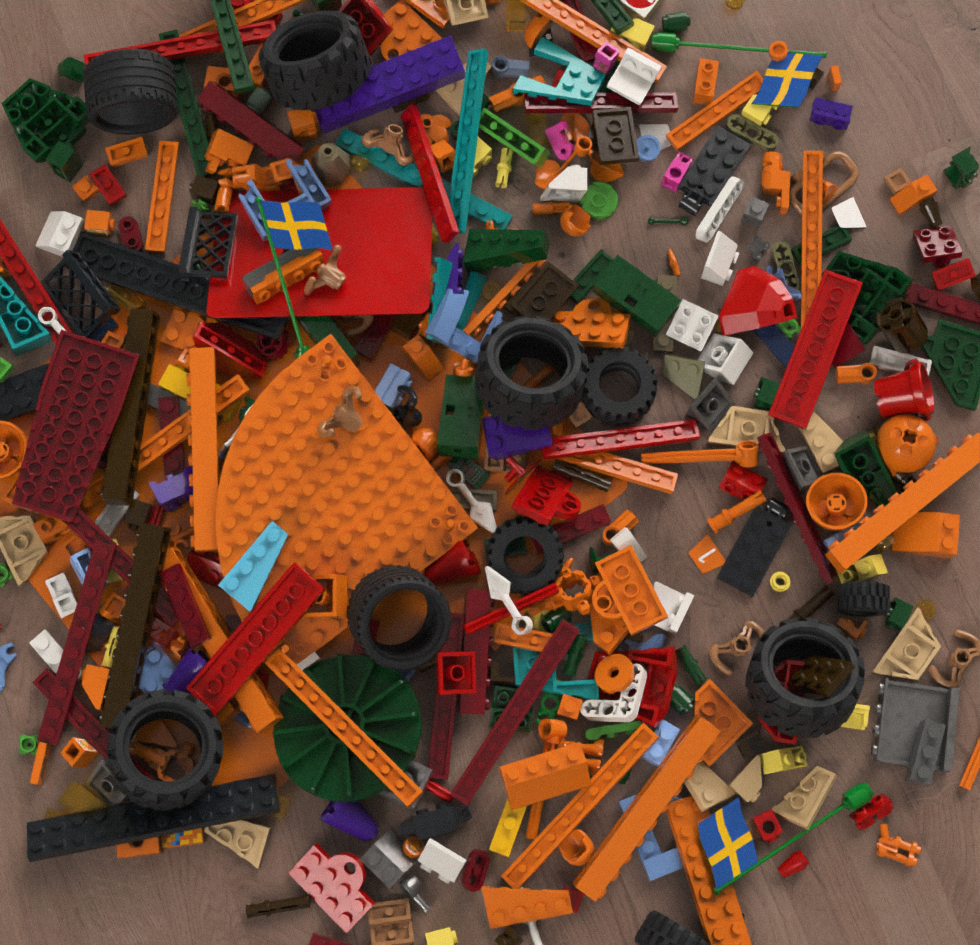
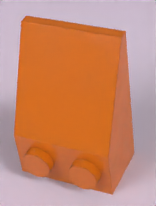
M917 512L893 532L891 551L952 559L957 555L960 515L941 512Z
M338 574L311 575L326 590L302 618H347L348 576Z

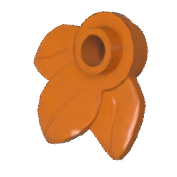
M422 114L421 119L430 145L432 142L437 143L443 139L448 143L449 137L446 129L452 125V122L440 114L435 116ZM424 120L429 121L430 125L426 126Z

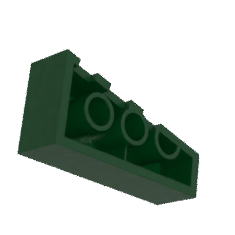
M469 229L463 265L469 275L470 271L484 270L486 272L493 270L492 268L504 266L506 268L511 267L515 263L521 262L526 264L546 260L550 241L545 230Z

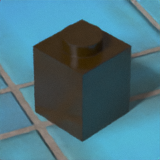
M196 175L195 180H192L190 183L189 191L194 200L199 198L215 206L220 185L216 180Z
M133 499V505L129 506L124 522L129 525L128 528L137 531L141 523L147 524L153 506L149 503Z

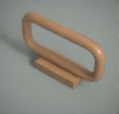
M821 150L823 151V169L835 159H840L851 171V176L837 188L834 196L825 205H822V211L849 189L859 176L855 163L848 155L840 151L827 155L824 150ZM803 167L790 177L794 185L790 189L789 201L801 215L802 204L797 199L796 193L803 187Z

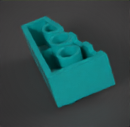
M0 276V326L15 357L52 342L50 333Z

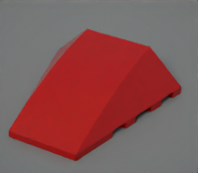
M675 647L613 651L612 654L625 655L633 664H640L646 670L647 679L636 718L656 728L668 713L678 671ZM607 652L594 653L588 680L595 679V670L598 664L610 654ZM619 670L614 671L611 678L616 677ZM598 686L599 700L620 699L621 692L617 691L613 692L614 694H609ZM631 689L628 697L634 696L636 689Z

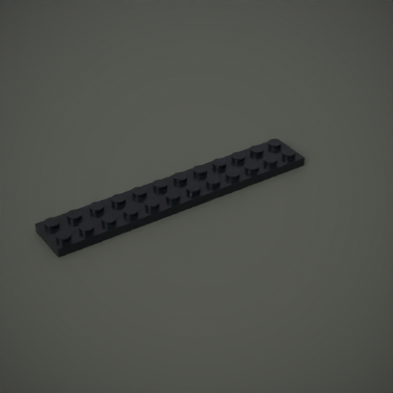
M83 232L80 233L72 251H76L81 255L99 280L210 317L206 311L210 278L190 277L189 281H181L178 264ZM66 264L65 267L70 270V267ZM289 317L212 319L280 341Z
M275 774L210 786L193 803L171 810H153L151 807H142L134 802H128L27 822V858L29 862L280 813Z

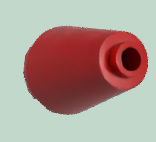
M463 539L462 541H457L449 551L426 567L423 575L437 586L481 574V568L474 552H471L469 548L467 549L470 546L466 539Z

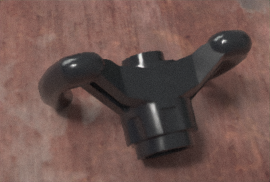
M399 385L397 387L398 392L406 393L409 398L405 405L397 406L392 415L405 431L408 427L418 426L421 423L422 414L415 408L418 397L414 390L407 385Z

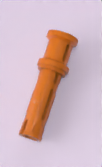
M759 490L732 508L722 509L721 513L713 518H707V521L715 534H717L720 529L727 525H733L735 519L767 500L762 491Z

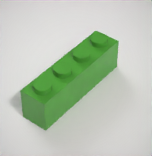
M486 108L482 109L479 128L541 169L551 152Z

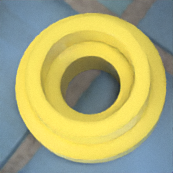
M776 572L770 578V585L773 590L784 592L790 586V578L784 572ZM782 579L783 585H778L776 580Z

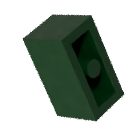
M58 141L47 156L46 161L54 174L71 183L83 163L73 145L68 142L64 144Z

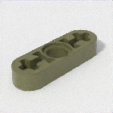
M732 115L728 118L726 129L730 133L766 152H772L777 148L779 138L775 133L740 115ZM737 121L738 126H736L735 128L732 127L733 123ZM749 129H754L757 131L758 135L756 137H750L748 136L747 131ZM761 134H763V138L761 139V141H758L760 139ZM769 139H772V143L770 145H767V141Z
M783 241L777 242L771 251L776 272L777 268H780L782 265L790 266L791 272L784 274L785 281L788 285V279L791 278V286H795L794 289L799 291L800 282L790 246ZM779 247H781V250H785L783 254L784 260L782 261L781 253L777 252Z

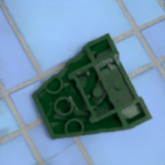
M31 78L1 103L15 130L16 136L19 138L23 151L36 163L46 162L47 156L58 141L74 145L86 134L87 129L85 125L89 123L86 103L79 97L75 96L73 98L66 95L64 91L59 90L58 92L51 89L50 86Z
M841 251L837 252L826 268L828 271L863 282L848 323H850L855 334L859 335L858 339L864 344L870 342L877 333L881 332L876 321L877 312L880 314L882 309L887 306L886 302L894 298H903L905 300L907 298L906 293L911 288L914 280L896 267L880 264L879 262L863 259L862 257Z

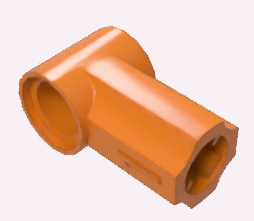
M871 363L836 367L837 384L861 383L867 385L872 383L877 375V369ZM868 370L872 376L869 378L864 377L862 371Z
M627 509L610 526L604 529L602 542L606 546L613 547L614 545L607 539L606 533L614 532L617 534L624 527L630 531L639 523V520Z

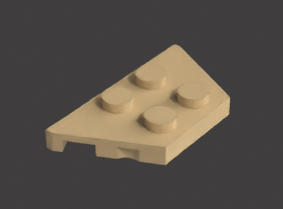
M731 406L708 439L710 444L736 447L742 441H755L758 444L757 437L772 433L781 454L785 451L778 429L774 424V418L768 416L769 411Z
M31 516L0 517V549L18 586L21 587L49 551L45 543L41 541Z
M917 607L873 669V673L912 680L920 678L941 648L940 643L932 633L931 627L924 619L920 608Z

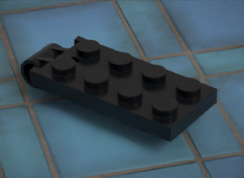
M717 126L678 186V189L685 192L678 207L693 216L697 215L703 203L711 207L746 155L751 144Z
M48 363L7 378L3 383L0 382V421L8 422L36 410L41 386L49 366Z
M772 497L765 510L760 508V505L754 508L721 568L717 579L750 597L754 596L793 524L790 521L786 522L783 520L789 509L786 504ZM768 521L772 524L770 527L766 525Z

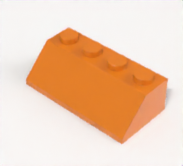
M580 742L503 765L499 768L511 811L591 786L588 765Z

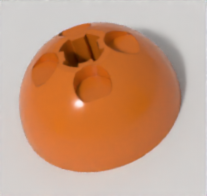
M900 414L889 418L881 425L876 435L875 446L886 466L898 472L910 473L924 468L931 461L936 449V439L932 428L925 420L911 414Z
M0 421V457H3L0 458V479L9 478L21 470L27 445L24 433L16 425L7 421Z
M829 473L819 477L810 486L806 496L807 510L811 518L819 526L833 531L846 530L856 525L864 516L867 508V494L862 484L854 477L844 473Z

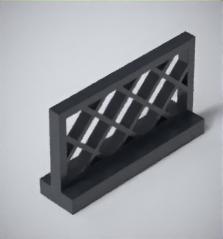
M190 207L178 267L181 281H189L190 277L228 278L238 219L237 213L198 211V207ZM203 218L213 220L206 226L202 223ZM225 219L232 220V223L226 227L221 222ZM218 225L221 230L214 234L210 229ZM207 232L210 237L202 241L199 236ZM226 233L229 238L222 242L218 237ZM215 240L219 245L210 249L207 244ZM204 247L208 252L199 256L196 252ZM223 248L227 253L219 257L216 252ZM213 256L216 260L208 265L204 260ZM199 263L205 267L202 270H193ZM221 264L224 267V271H214L213 268Z
M66 250L62 254L63 259L40 283L80 336L90 338L112 314L116 315L121 309L81 255L76 251ZM66 264L70 267L69 276H63V268ZM53 278H57V289H52L49 285ZM63 278H69L68 290L62 289ZM74 279L80 280V290H73ZM62 292H68L67 304L61 301ZM73 292L80 293L79 304H72ZM85 293L91 295V305L84 304ZM72 306L79 307L78 318L72 316ZM84 307H91L90 319L83 318ZM96 308H100L104 313L99 319H95ZM83 321H90L89 330L85 333L82 329Z

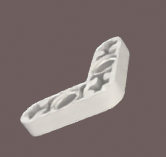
M634 664L633 668L636 676L631 685L621 692L619 700H587L581 706V714L590 721H633L639 712L647 679L646 670L640 664ZM636 689L635 695L628 697L629 691ZM613 707L612 713L605 715L606 709Z

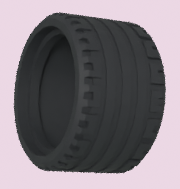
M143 49L114 50L96 56L84 67L83 79L87 119L96 128L114 134H143L162 129L177 117L178 106L174 67L161 54Z
M384 566L362 578L361 582L355 586V590L352 591L351 598H349V606H347V619L349 621L347 623L354 639L367 656L376 664L381 665V667L397 671L416 669L427 662L429 663L433 657H436L437 653L443 649V645L447 642L452 621L449 604L441 591L421 572L413 568L410 569L408 566ZM405 589L419 591L424 594L427 603V615L422 628L413 638L396 645L381 644L372 639L370 633L371 615L376 605L385 596Z

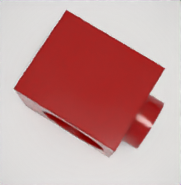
M772 809L751 818L762 842L767 840L768 843H771L780 838L778 834L782 833L783 830ZM765 821L770 822L773 826L770 833H766L763 830V823Z

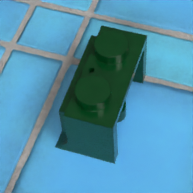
M971 146L952 156L951 166L943 170L955 190L960 187H968L973 183L972 179L978 176L979 164L974 156L970 155Z

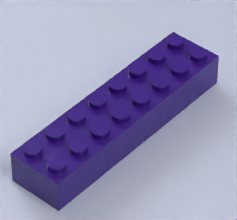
M451 35L372 66L368 78L353 94L334 105L314 110L323 133H328L399 105L401 102L404 103L464 79L465 70Z

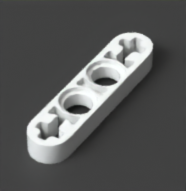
M731 177L727 181L698 226L696 239L705 243L711 240L740 195L744 185L742 179Z

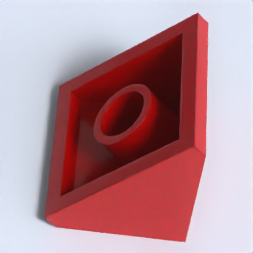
M475 651L437 653L438 695L477 693Z

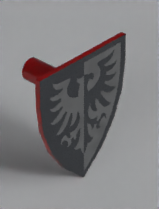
M510 455L505 461L512 469L505 475L504 479L510 483L517 474L519 476L506 490L505 495L513 490L542 460H538L525 470Z

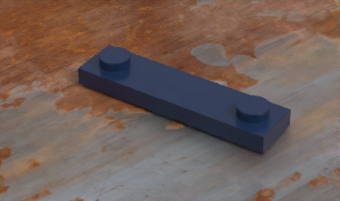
M775 324L753 329L755 334L786 369L795 348Z

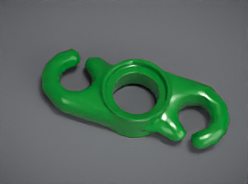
M544 692L538 716L546 715L549 719H555L562 695ZM548 698H553L556 701V707L552 710L547 709L544 705L545 700ZM536 718L535 720L538 726L541 722L540 718Z

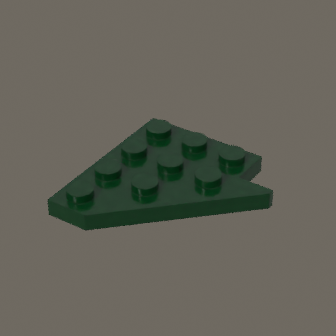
M939 319L934 336L928 335L927 342L922 346V349L928 360H932L931 365L955 406L975 411L980 398V331Z

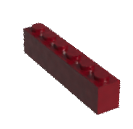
M214 81L208 82L197 99L202 103L201 107L209 113L212 110L217 114L216 118L224 124L226 122L231 124L233 131L239 135H242V133L246 135L248 142L256 147L259 145L264 148L262 152L271 158L275 156L279 161L289 158L299 163L308 150Z
M466 589L464 624L491 612V607L495 606V599L490 597L489 590ZM494 623L470 635L463 628L462 652L475 651L477 693L459 695V713L485 715V710L489 709V698H486V689H490V677H487V669H491V657L488 656V648H492L493 636H489V630L493 628Z

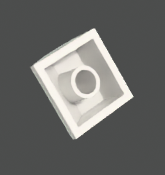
M580 165L567 167L548 184L540 197V201L552 200L554 202L570 201L571 203H579L587 192V168H581Z
M52 211L35 246L62 256L66 250H73L80 233L85 232V221L82 217L65 211Z
M718 231L701 279L723 286L725 280L729 281L733 270L729 268L731 263H736L739 253L736 252L738 245L721 231Z
M714 333L697 360L706 361L704 368L706 374L718 379L720 382L734 385L754 352L742 339Z
M431 838L418 859L421 863L420 868L429 873L434 870L439 873L438 878L447 884L450 881H456L467 862L466 859Z

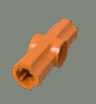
M541 75L532 78L533 80L546 84ZM516 83L512 84L509 89L488 98L490 107L495 114L510 107L522 106L524 104V93L519 92L522 94L519 97L513 94V88Z

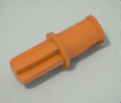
M550 200V202L533 203V215L551 214L553 216V213H562L571 202H552Z

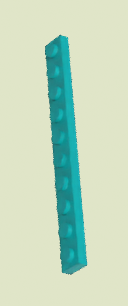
M485 48L468 51L449 198V203L459 229L458 234L466 233L488 51Z
M344 128L335 145L412 187H424L417 165L413 163L407 166L399 165L393 154L385 152L380 147L366 148L361 142V136ZM442 179L449 200L451 183ZM470 194L468 216L485 225L487 220H489V225L490 220H492L494 228L507 229L513 215Z

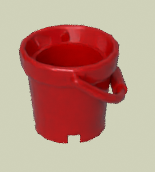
M917 358L909 360L905 365L904 371L874 381L875 396L878 395L879 400L877 405L883 418L900 414H913L925 421L931 419L930 414H933L935 406L932 386L925 366L919 363Z

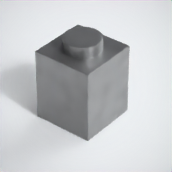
M751 196L741 222L759 229L769 203Z

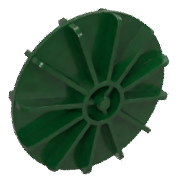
M338 654L335 657L320 661L310 668H304V673L405 772L416 757L415 754L419 745L422 728L418 700L406 679L397 670L381 667V665L376 664L368 656ZM290 688L286 690L284 695H281L278 708L284 718L274 725L272 733L275 749L283 769L300 788L324 800L352 803L372 797L388 788Z

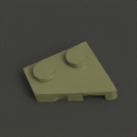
M667 354L665 355L662 375L696 399L701 392L706 361Z

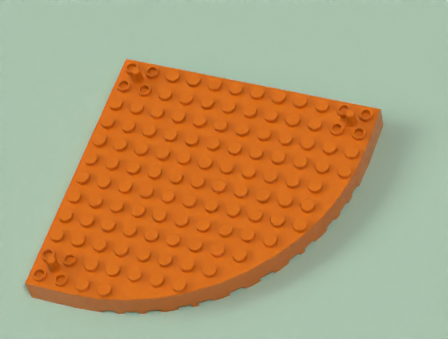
M332 334L325 337L280 372L258 396L243 418L231 442L223 465L217 492L216 540L224 578L272 521L289 535L254 608L293 562H297L310 575L338 574L348 576L347 606H349L348 601L351 598L352 591L355 590V586L367 574L389 565L408 566L410 569L413 568L421 572L449 551L457 541H462L478 529ZM350 386L359 387L362 398L356 399L353 394L352 399L354 410L363 419L360 428L355 432H348L343 427L334 428L335 435L324 438L320 436L317 431L319 424L334 416V409L342 404L343 391ZM390 593V594H388L387 596H385L380 602H382L385 598H387V597H388L389 595H391L392 593ZM230 596L243 622L250 614V611ZM301 618L267 659L280 648L297 665L349 627L347 623L349 620L347 618Z

